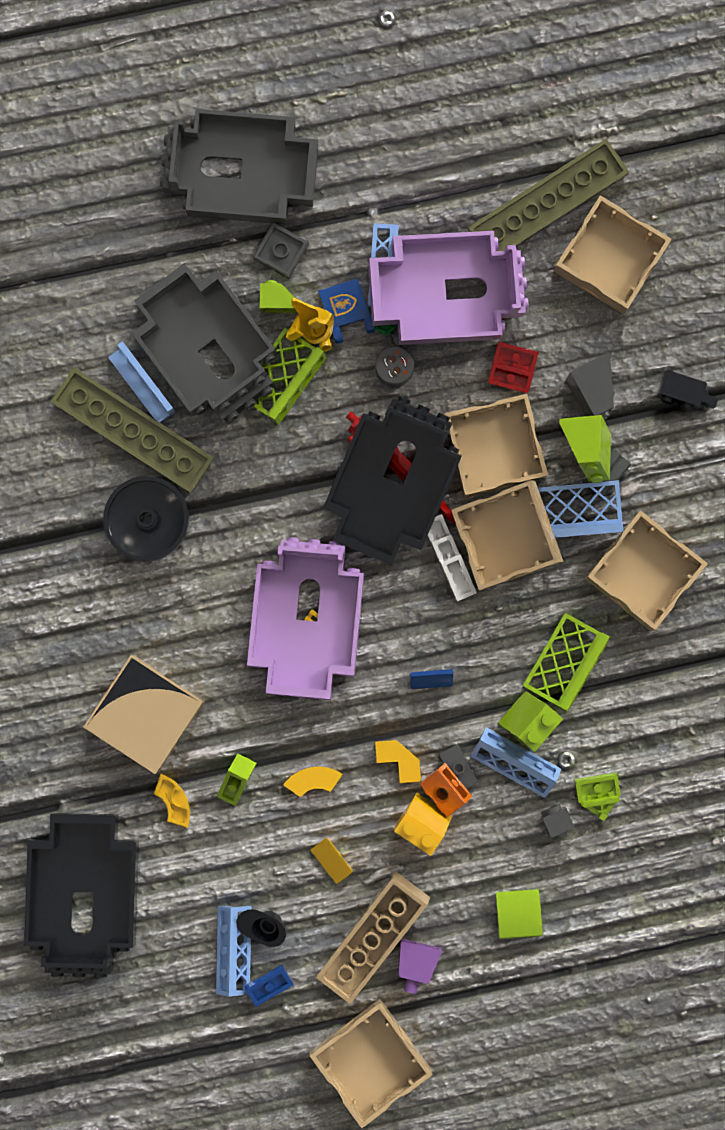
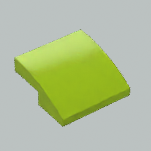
M539 889L496 892L499 939L543 936Z

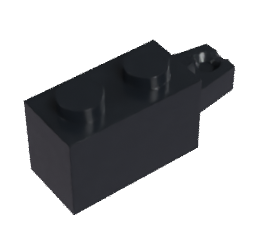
M668 369L663 374L656 395L657 398L661 399V402L669 405L673 403L681 405L680 408L686 411L703 410L704 406L714 409L718 402V398L708 395L709 391L705 390L706 382Z

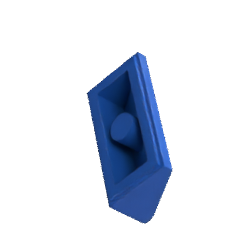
M453 670L411 672V689L453 686Z

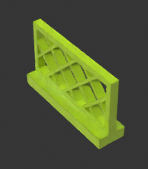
M286 328L283 329L272 345L278 354L281 353L282 363L268 364V366L262 365L265 371H269V377L273 383L285 381L286 388L283 392L275 393L273 388L272 394L264 398L263 396L256 400L259 401V405L256 403L253 406L278 425L327 359L323 350L312 346L300 337L293 340L294 346L283 348L282 341L288 332ZM307 348L312 351L307 358L299 359L298 349ZM295 350L296 360L285 362L284 352ZM297 364V373L287 376L286 366ZM283 367L284 377L273 379L271 369ZM273 398L274 405L267 411L262 406V400Z
M565 613L523 687L568 713L607 646L610 636ZM567 619L575 623L576 632L564 634L563 625ZM578 626L584 628V630L579 631ZM560 630H561L562 635L557 637V635L559 634V632H560ZM589 631L596 635L592 643L583 645L581 633ZM578 634L581 646L569 649L566 637ZM563 638L566 650L554 653L553 642ZM589 647L588 651L585 653L584 648ZM549 649H551L552 654L546 655ZM582 649L584 655L582 661L572 663L570 652ZM567 653L570 664L558 667L555 656ZM553 657L556 668L543 671L542 661L545 658ZM579 665L577 670L575 671L573 666ZM540 666L541 672L536 673ZM571 667L573 677L571 680L562 682L559 670ZM557 671L560 683L547 686L544 674ZM542 675L545 687L536 689L529 685L533 677ZM568 684L566 689L564 690L563 685ZM561 685L563 694L559 701L550 697L548 689ZM545 689H546L547 695H546L545 693L541 692V690H545Z

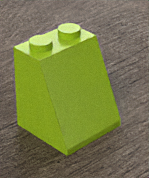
M602 415L559 419L563 432L588 481L601 483L605 480H610L611 433Z
M524 691L498 721V724L529 751L535 752L563 718L546 703Z

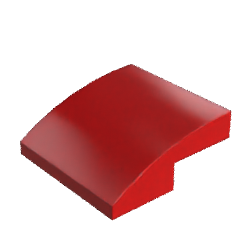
M498 341L488 383L528 393L539 352Z

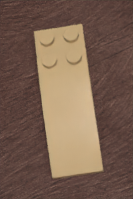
M395 871L334 951L316 978L351 1004L426 908L430 897Z

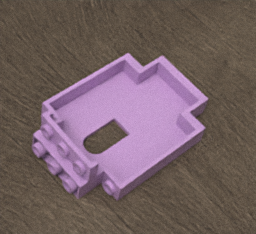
M494 231L393 236L391 241L392 257L369 258L368 261L372 326L398 324L399 345L500 339L502 333H505V321L501 320V318L523 317L526 311H528V298L524 296V290L527 289L526 277H523L522 269H525V258L521 257V250H516V245H507L504 251H496L498 250V238L494 237ZM480 279L486 284L487 291L481 298L446 300L445 280Z
M287 537V540H281V546H278L279 565H276L274 561H263V564L257 563L247 666L268 669L266 694L331 700L334 675L355 677L364 573H360V569L348 568L347 571H344L346 548L336 541H329V544H320V540L308 539V542H299V538ZM308 579H313L320 585L317 622L296 620L300 585Z

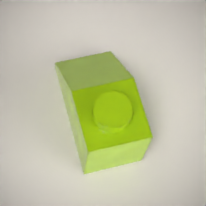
M274 280L260 283L261 313H297L291 304L292 298L295 297L281 283H277Z
M237 754L227 771L217 797L236 806L257 763Z

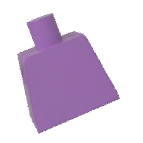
M407 939L400 940L398 976L406 979L404 991L416 994L419 982L426 984L430 982L442 952L441 948Z

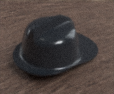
M249 909L241 912L237 917V928L245 936L268 947L280 946L285 941L286 930L281 917L276 912H262Z

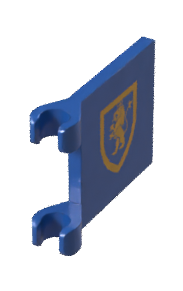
M358 278L318 291L324 309L334 316L332 334L336 344L343 342V336L339 327L363 320L368 334L375 332V326H372V318Z

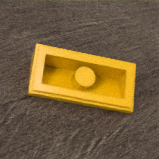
M328 837L310 849L336 884L353 872V869Z

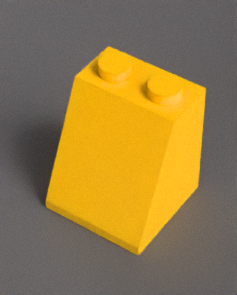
M416 793L393 829L394 832L431 856L443 839L453 816L446 817L444 813L439 811L437 805Z

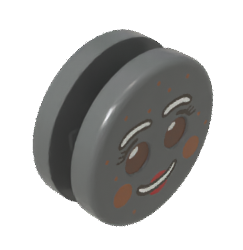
M391 346L385 348L377 356L375 363L376 375L386 386H403L413 375L414 360L411 354L402 347Z

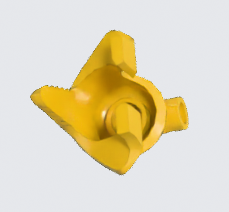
M292 298L291 304L298 315L289 328L286 338L289 341H293L302 336L309 343L318 344L319 348L324 352L331 350L330 336L334 325L333 314L320 307H315Z

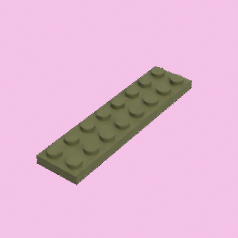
M604 139L469 226L468 231H494V237L498 238V250L496 251H504L507 245H516L517 247L627 176L629 171L609 141Z
M74 367L50 401L53 405L191 494L214 461V457Z

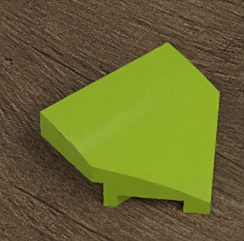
M615 772L574 779L578 802L584 808L597 815L598 818L605 821L608 813L620 801L619 797L621 794L618 774Z

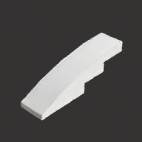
M439 514L435 517L428 533V538L456 600L460 601L477 592L443 515Z

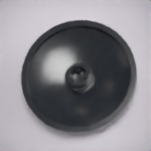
M151 476L136 477L122 483L110 495L103 514L104 529L110 543L121 554L137 561H156L173 553L183 542L189 527V511L183 496L167 481Z

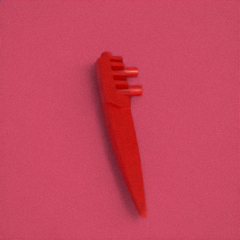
M352 411L346 416L352 423L347 430L349 433H353L347 438L349 444L362 417L358 418ZM396 446L387 468L391 469L404 482L412 463ZM443 500L438 512L456 525L451 509Z

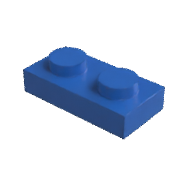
M280 965L246 985L245 990L257 1007L294 984L284 966Z

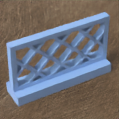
M619 480L538 488L539 492L547 491L553 496L545 510L555 517V520L551 523L555 538L624 532ZM615 485L616 494L609 501L600 492L605 486ZM602 486L599 491L594 488ZM588 487L596 492L589 503L579 496L580 492ZM581 488L577 493L572 490V489ZM569 489L575 494L568 504H565L557 497L562 490ZM559 490V492L556 495L553 494L551 491ZM598 495L608 502L601 512L590 505ZM576 497L587 504L579 514L569 507ZM615 498L617 507L612 503ZM555 499L565 506L558 516L548 509ZM609 505H612L617 510L618 519L608 520L602 513ZM588 506L598 514L593 521L589 522L581 517ZM568 508L577 517L572 523L566 524L559 517ZM600 516L605 519L601 521H596ZM578 518H580L583 521L575 523ZM557 520H559L562 523L553 525Z

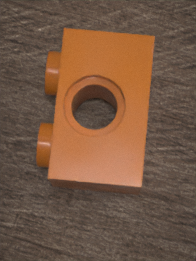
M446 763L437 768L420 783L424 792L433 799L439 811L444 813L446 817H449L465 805L472 797ZM442 788L445 789L448 794H445L442 791Z

